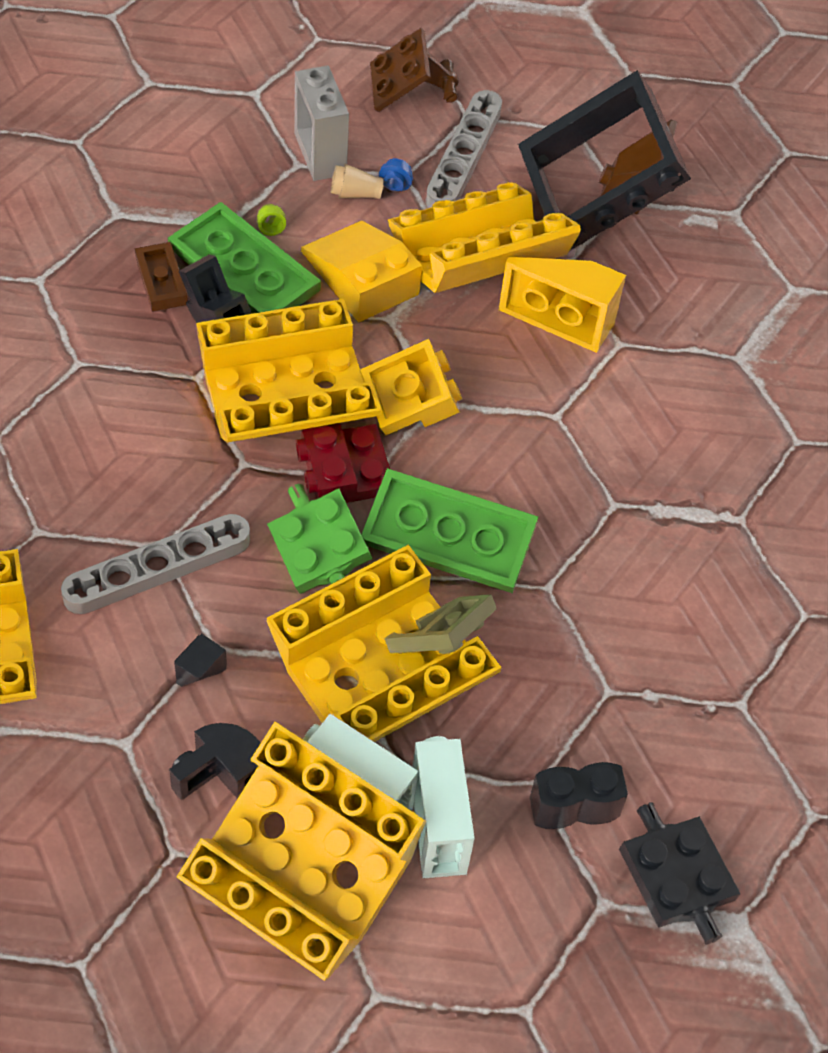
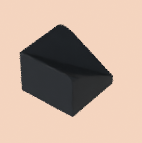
M204 634L198 635L174 661L176 683L182 687L224 672L227 669L226 649Z

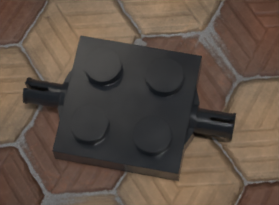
M653 802L648 803V805H642L637 809V813L640 815L648 832L642 836L624 841L619 851L658 928L677 921H694L706 945L716 942L723 935L720 933L710 913L716 907L736 901L741 893L700 816L678 824H663Z

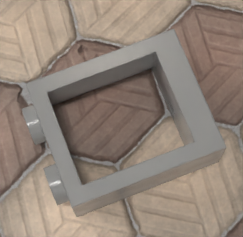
M329 65L295 71L294 134L313 181L333 178L335 166L344 167V164H347L349 112Z

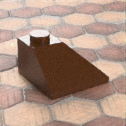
M669 120L666 123L674 137L677 122ZM650 132L619 152L612 165L608 163L605 165L599 179V183L603 184L600 196L664 159L653 132Z

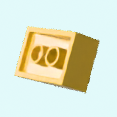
M362 220L301 247L303 255L339 299L345 300L348 311L358 323L418 296L420 293L422 272L420 262L402 241Z
M509 257L505 264L499 311L597 353L615 324L626 275L594 261Z

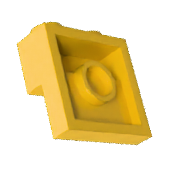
M429 339L360 369L364 382L372 381L382 410L381 415L377 416V419L385 436L420 420L426 428L460 413L456 402L462 400L461 393L454 378L447 380L445 375L446 372L451 371L449 362L443 350L436 352Z

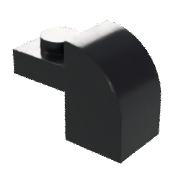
M208 254L179 271L190 298L185 303L196 323L252 314L244 293L229 289L216 256Z
M214 723L194 731L196 750L194 752L190 750L181 754L169 769L171 789L183 800L218 776L238 799L258 767L257 764L251 761V758L261 742L251 732L235 724Z

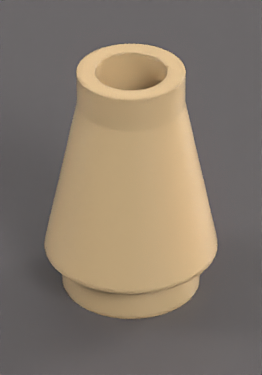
M346 163L344 167L336 165L332 178L331 193L338 194L339 198L380 199L384 178L376 177Z

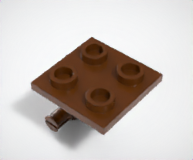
M421 27L412 34L403 37L399 43L386 52L377 55L370 62L374 109L377 112H380L423 82L443 89V98L446 102L451 103L457 100L456 87L459 82L458 75L454 72V64L448 59L439 63L428 53L425 31Z

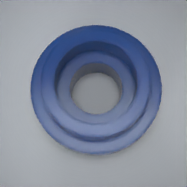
M394 158L388 160L381 166L378 177L384 178L383 185L392 191H405L410 188L413 182L411 166L401 159Z

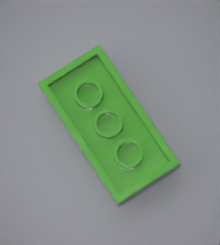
M222 202L167 238L168 242H171L173 252L189 265L208 254L216 256L229 289L244 293L252 314L300 306L321 290V280Z
M387 468L361 535L368 547L390 554L409 544L424 565L513 594L538 523V516Z

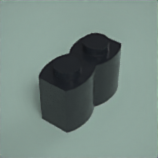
M593 763L580 770L570 767L545 769L535 775L529 797L534 824L545 829H560L568 827L577 821L592 825L609 823L620 817L628 791L622 766L615 763Z

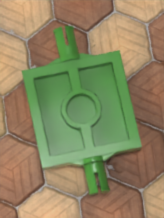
M295 484L300 495L299 498L293 486L288 489V494L293 501L295 509L267 523L299 594L318 585L333 584L343 579L355 567L373 559L339 489L310 501L302 484Z

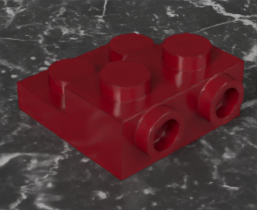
M340 423L301 430V439L295 440L299 462H306L308 469L304 471V480L308 494L314 493L315 498L318 499L339 489L346 503L376 498L387 468L390 469L377 424L343 430Z

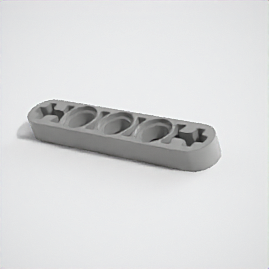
M483 90L477 92L472 97L428 185L426 195L427 208L432 207L433 203L437 201H455L461 198L500 118L502 99L497 93ZM488 106L486 114L481 113V109ZM475 125L482 127L484 130L473 132L468 127ZM459 148H469L473 153L465 155L458 153L456 150ZM455 170L460 172L462 176L449 177L445 172ZM443 188L448 190V194L445 195L443 198H440L443 193Z
M236 514L224 515L75 572L66 577L62 582L61 592L64 606L72 613L86 614L238 555L249 546V523L245 518ZM231 530L234 534H239V537L232 539L230 535H225V532ZM211 536L214 537L215 543L218 542L217 547H213V541ZM199 542L206 547V550L200 555L192 556L187 554L184 548L189 543ZM157 556L163 557L169 562L162 570H152L146 566L149 559ZM118 571L126 572L131 576L130 580L123 585H113L108 581V578L111 574ZM101 580L103 589L101 592H99V586L96 585L95 581ZM81 588L84 593L87 592V596L80 598L74 591Z

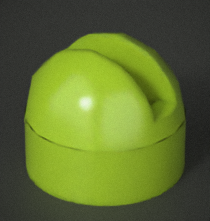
M267 204L259 209L257 223L259 230L263 234L275 236L284 231L286 228V218L280 207ZM270 216L268 223L265 222L267 217Z

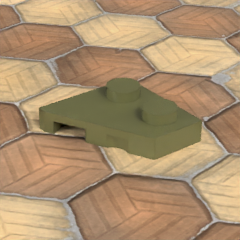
M492 594L457 597L438 610L415 620L419 629L416 632L405 634L393 632L384 639L390 653L436 650L441 654L451 653L459 649L463 645L462 641L472 632L483 627L484 621L497 608Z

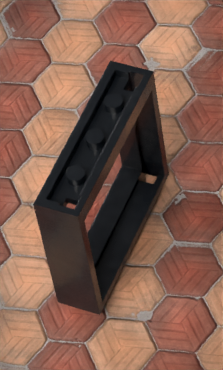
M638 70L518 144L544 215L560 213L543 168L640 108L645 113L664 159L567 216L580 225V234L570 250L584 244L597 234L613 227L619 221L638 210L644 209L648 204L691 180L654 93Z

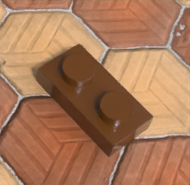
M171 242L135 248L136 262L151 311L185 306L188 296L179 274L180 270Z

